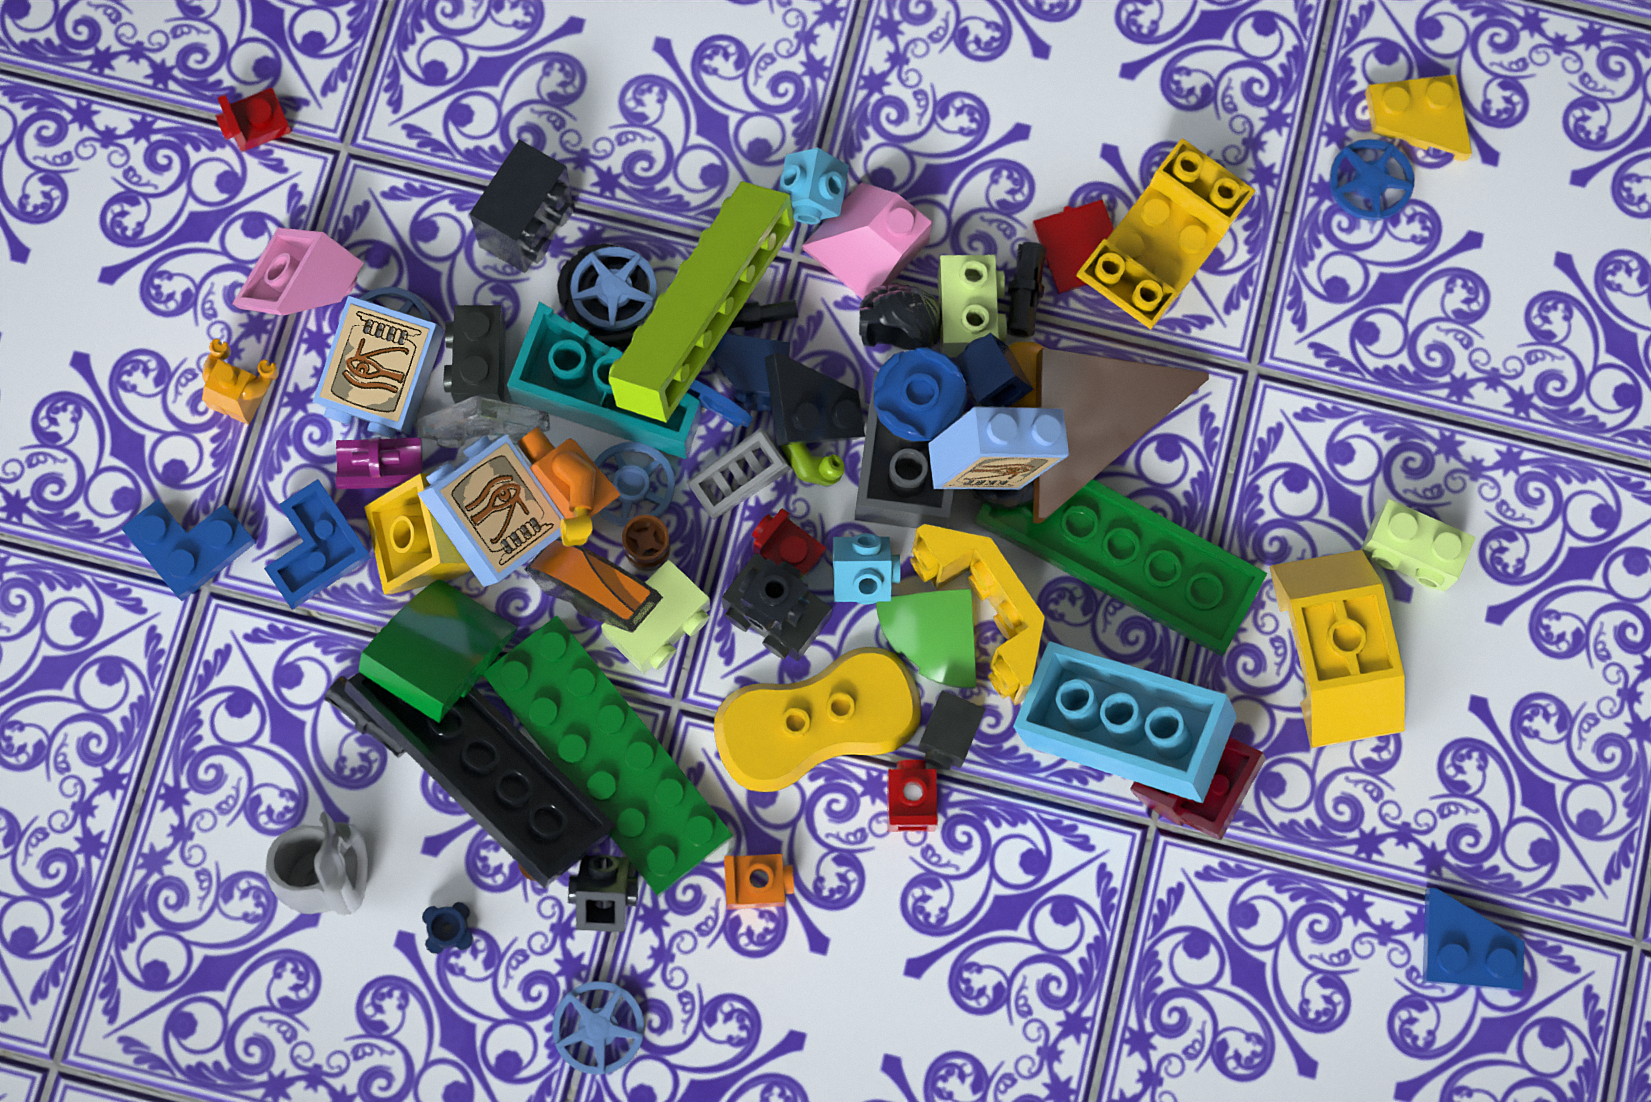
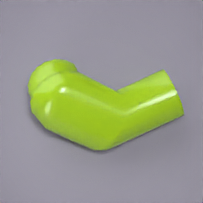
M806 444L780 445L796 476L804 482L830 486L839 482L845 472V463L838 455L832 454L825 457L811 455Z

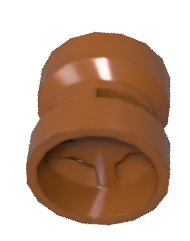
M639 515L631 519L624 527L622 533L625 556L632 566L639 570L652 571L660 568L668 560L671 548L668 529L663 521L656 516Z

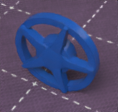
M1364 139L1349 144L1336 156L1329 173V186L1334 200L1345 212L1358 219L1379 221L1396 215L1407 204L1414 189V173L1407 157L1394 144L1376 139ZM1376 149L1384 153L1378 161L1365 162L1355 151ZM1390 156L1401 166L1405 175V181L1390 175L1386 167ZM1346 157L1356 169L1352 181L1339 187L1337 179L1338 168ZM1387 188L1405 190L1402 199L1396 205L1381 211L1380 197L1386 192ZM1356 191L1361 197L1370 199L1373 211L1363 210L1354 206L1343 194Z
M697 380L693 381L686 392L698 399L701 407L714 412L736 428L739 425L749 427L753 421V417L740 406Z

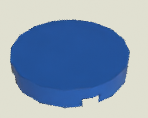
M916 348V350L906 352L901 351L892 355L880 367L873 386L874 408L881 423L894 435L910 441H931L961 418L967 402L964 377L959 366L944 353L930 348Z

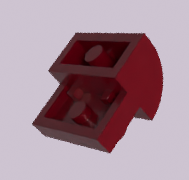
M1229 737L1203 803L1135 781L1130 790L1142 803L1181 827L1186 824L1221 841L1266 757L1262 751Z

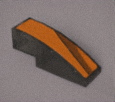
M558 537L541 550L524 569L546 595L571 603L582 616L630 633H634L663 599L657 590L595 552L580 545L564 546L561 537Z

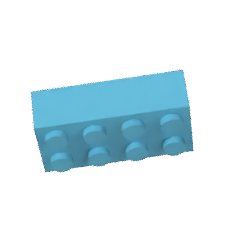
M1049 641L1013 727L1027 747L1203 803L1237 714L1226 694Z

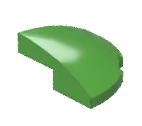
M971 589L909 594L891 597V601L876 602L878 620L886 640L897 655L903 653L919 667L918 674L949 687L962 689L976 688Z

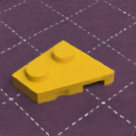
M1456 74L1368 85L1365 90V96L1373 133L1390 139H1403L1410 145L1424 150L1431 146L1453 153V159L1468 161L1472 151Z

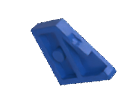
M1429 888L1425 890L1422 983L1515 992L1522 991L1524 984L1525 941L1439 889Z

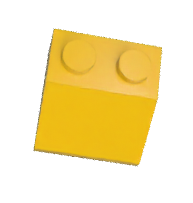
M427 473L416 475L364 506L384 595L428 586L436 580L449 581L457 579L471 571L468 564L417 494L430 485L426 479V476L429 475Z

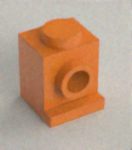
M782 854L724 856L727 910L785 907V894H794L793 865H783ZM756 871H763L768 875L769 881L766 886L757 888L750 882L751 875Z

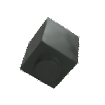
M942 690L918 746V751L925 753L924 760L944 770H950L952 765L961 769L986 708Z

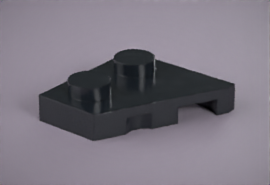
M774 353L765 357L778 446L856 440L865 437L859 391L781 353Z

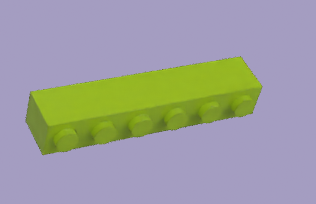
M741 181L731 197H727L723 201L720 213L711 226L702 232L698 245L688 260H684L680 264L677 276L667 291L659 295L654 310L645 323L637 327L632 342L622 357L613 362L609 372V383L612 387L617 407L663 422L668 421L795 228L790 194Z

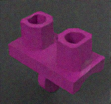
M370 437V439L336 440V487L338 489L398 487L416 475L423 473L421 438L381 439V437Z

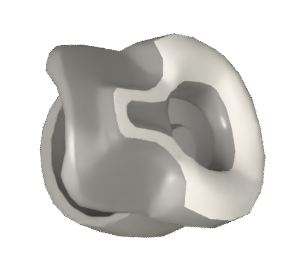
M322 812L320 821L324 827L302 825L285 831L273 841L268 850L265 873L270 889L284 905L302 914H316L334 910L341 915L353 914L362 905L367 884L368 860L364 838L355 825L334 822L326 812Z

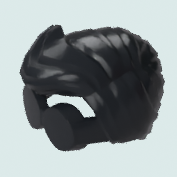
M892 283L887 286L883 285L871 289L861 301L859 306V335L864 346L875 347L877 344H887L903 350H916V348L932 349V346L937 344L942 323L941 309L938 301L926 291L915 286Z

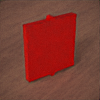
M1103 199L1075 208L1065 206L1063 212L1032 222L1039 244L1047 248L1045 260L1058 294L1088 285L1076 275L1102 240H1107L1114 231Z

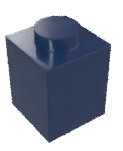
M991 332L984 337L971 341L966 346L965 351L953 359L959 366L964 380L976 401L983 407L1008 408L1034 390L1009 346Z

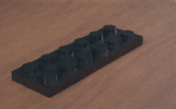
M360 672L347 680L344 691L544 889L612 835L616 825L474 686L464 698L461 696L438 723Z

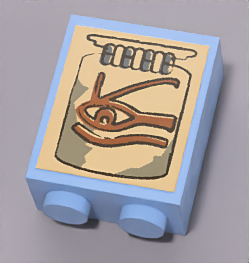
M348 296L313 402L326 408L324 417L348 425H351L353 417L370 422L368 431L388 438H395L397 431L410 435L445 330L435 323Z
M974 407L928 443L934 489L1020 490L1069 455L1063 409Z
M506 434L491 441L487 435L477 439L463 450L467 456L465 460L453 467L450 461L438 467L426 476L430 485L417 493L483 587L499 583L560 537L561 519L564 518Z

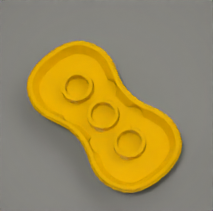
M877 647L856 648L841 655L824 670L809 679L791 684H751L736 690L721 703L716 712L714 737L725 769L740 786L757 792H774L794 784L816 765L828 759L854 754L880 755L899 749L913 737L920 725L921 701L909 669L896 654Z

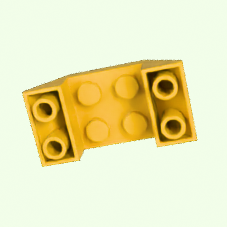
M1181 138L1157 169L1146 190L1108 239L1102 240L1076 276L1151 330L1166 314L1205 263L1256 190L1188 141Z
M923 524L916 529L912 547L914 557L910 559V562L915 572L924 583L931 580L938 590L969 571L971 575L967 577L971 589L981 601L988 599L997 612L993 616L994 621L1000 632L1008 640L996 648L989 666L992 671L988 675L989 680L1001 698L1005 699L1009 696L1014 705H1018L1024 700L1032 684L1045 616L991 538Z
M1356 550L1271 565L1269 568L1279 612H1289L1307 691V697L1300 704L1310 748L1404 732V670L1383 583L1364 552Z

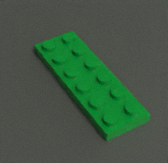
M1093 479L1040 524L1033 523L1034 501L1027 506L1012 510L992 508L983 504L974 522L1221 657L1226 653L1268 574Z
M557 615L483 673L487 682L547 758L616 825L610 836L626 857H630V863L657 897L661 896L733 838L730 830Z

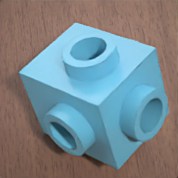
M820 148L787 154L780 179L779 192L790 194L793 218L805 224H818L821 219L840 216L849 165Z
M869 533L859 534L855 537H833L834 602H857L867 605L878 601H891V583H900V555H891L890 537H878Z

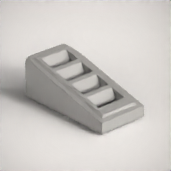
M760 428L686 482L711 519L715 520L783 476L792 467L768 431ZM759 448L762 449L772 464L767 469L763 467L754 454V451ZM743 458L746 459L757 475L749 480L738 464V461ZM727 468L730 469L741 486L736 491L733 490L722 474ZM712 478L726 497L718 502L706 484Z

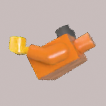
M538 426L517 441L516 444L532 464L530 467L531 471L564 517L561 519V536L558 538L562 539L564 546L583 545L592 532L591 517L621 494L575 440L569 438L555 448Z

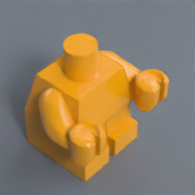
M215 338L210 342L209 349L211 352L203 365L202 378L205 385L202 400L208 408L250 425L272 381L279 375L278 367L275 363L271 362L270 365L268 360L263 359L258 363L257 369L260 375L257 377L252 373L226 363L224 360L231 355L230 346L227 342L223 341L222 344L220 339Z

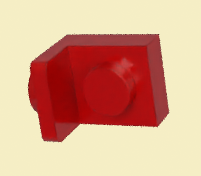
M273 87L231 104L226 94L217 97L223 111L215 115L225 140L235 139L241 153L292 133Z
M783 508L779 510L775 517L767 514L752 533V536L756 539L753 543V554L757 553L764 559H770L777 565L781 561H785L800 570L805 575V578L826 553V547L790 520V513Z

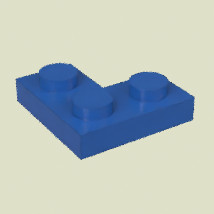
M319 479L278 504L303 540V543L264 569L293 610L372 557Z
M159 499L121 527L123 532L181 602L256 544L255 540L225 504L187 533Z

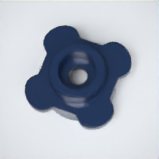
M457 902L452 907L437 908L430 906L425 909L422 914V920L426 924L428 938L425 941V947L429 952L440 954L444 949L454 947L463 951L472 945L473 935L468 932L467 924L470 909L466 904ZM445 924L452 925L451 932H444L443 927Z

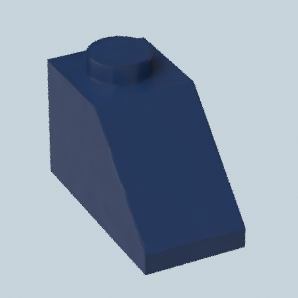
M725 333L706 363L736 402L744 403V406L749 410L769 412L772 410L765 357L774 353H781L790 358V342Z

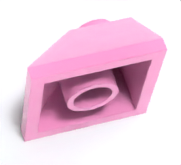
M861 182L843 201L840 216L827 218L802 245V249L863 299L871 289L891 284L929 243L932 222L898 193Z
M277 228L232 304L239 309L284 316L338 303L355 287L357 274L364 263L324 232Z

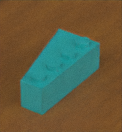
M539 301L507 383L512 402L687 459L702 418L700 401L685 393L667 422L617 407L612 387L609 383V372L613 362L621 358L624 353L613 346L611 348L589 335L587 330L574 322L570 323L555 314L553 309Z

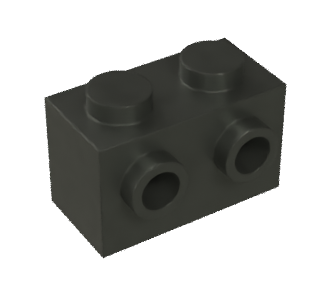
M454 305V320L446 321L445 324L446 348H453L452 365L444 366L445 393H451L458 411H504L506 321L501 305Z

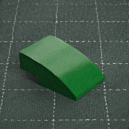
M436 580L412 598L361 653L358 672L439 723L460 696L464 698L515 635L517 627L445 581Z

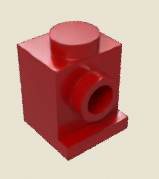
M909 759L897 761V769H888L887 832H935L938 826L936 769H926V761ZM908 785L918 786L922 792L921 798L916 801L908 800L904 795V788Z

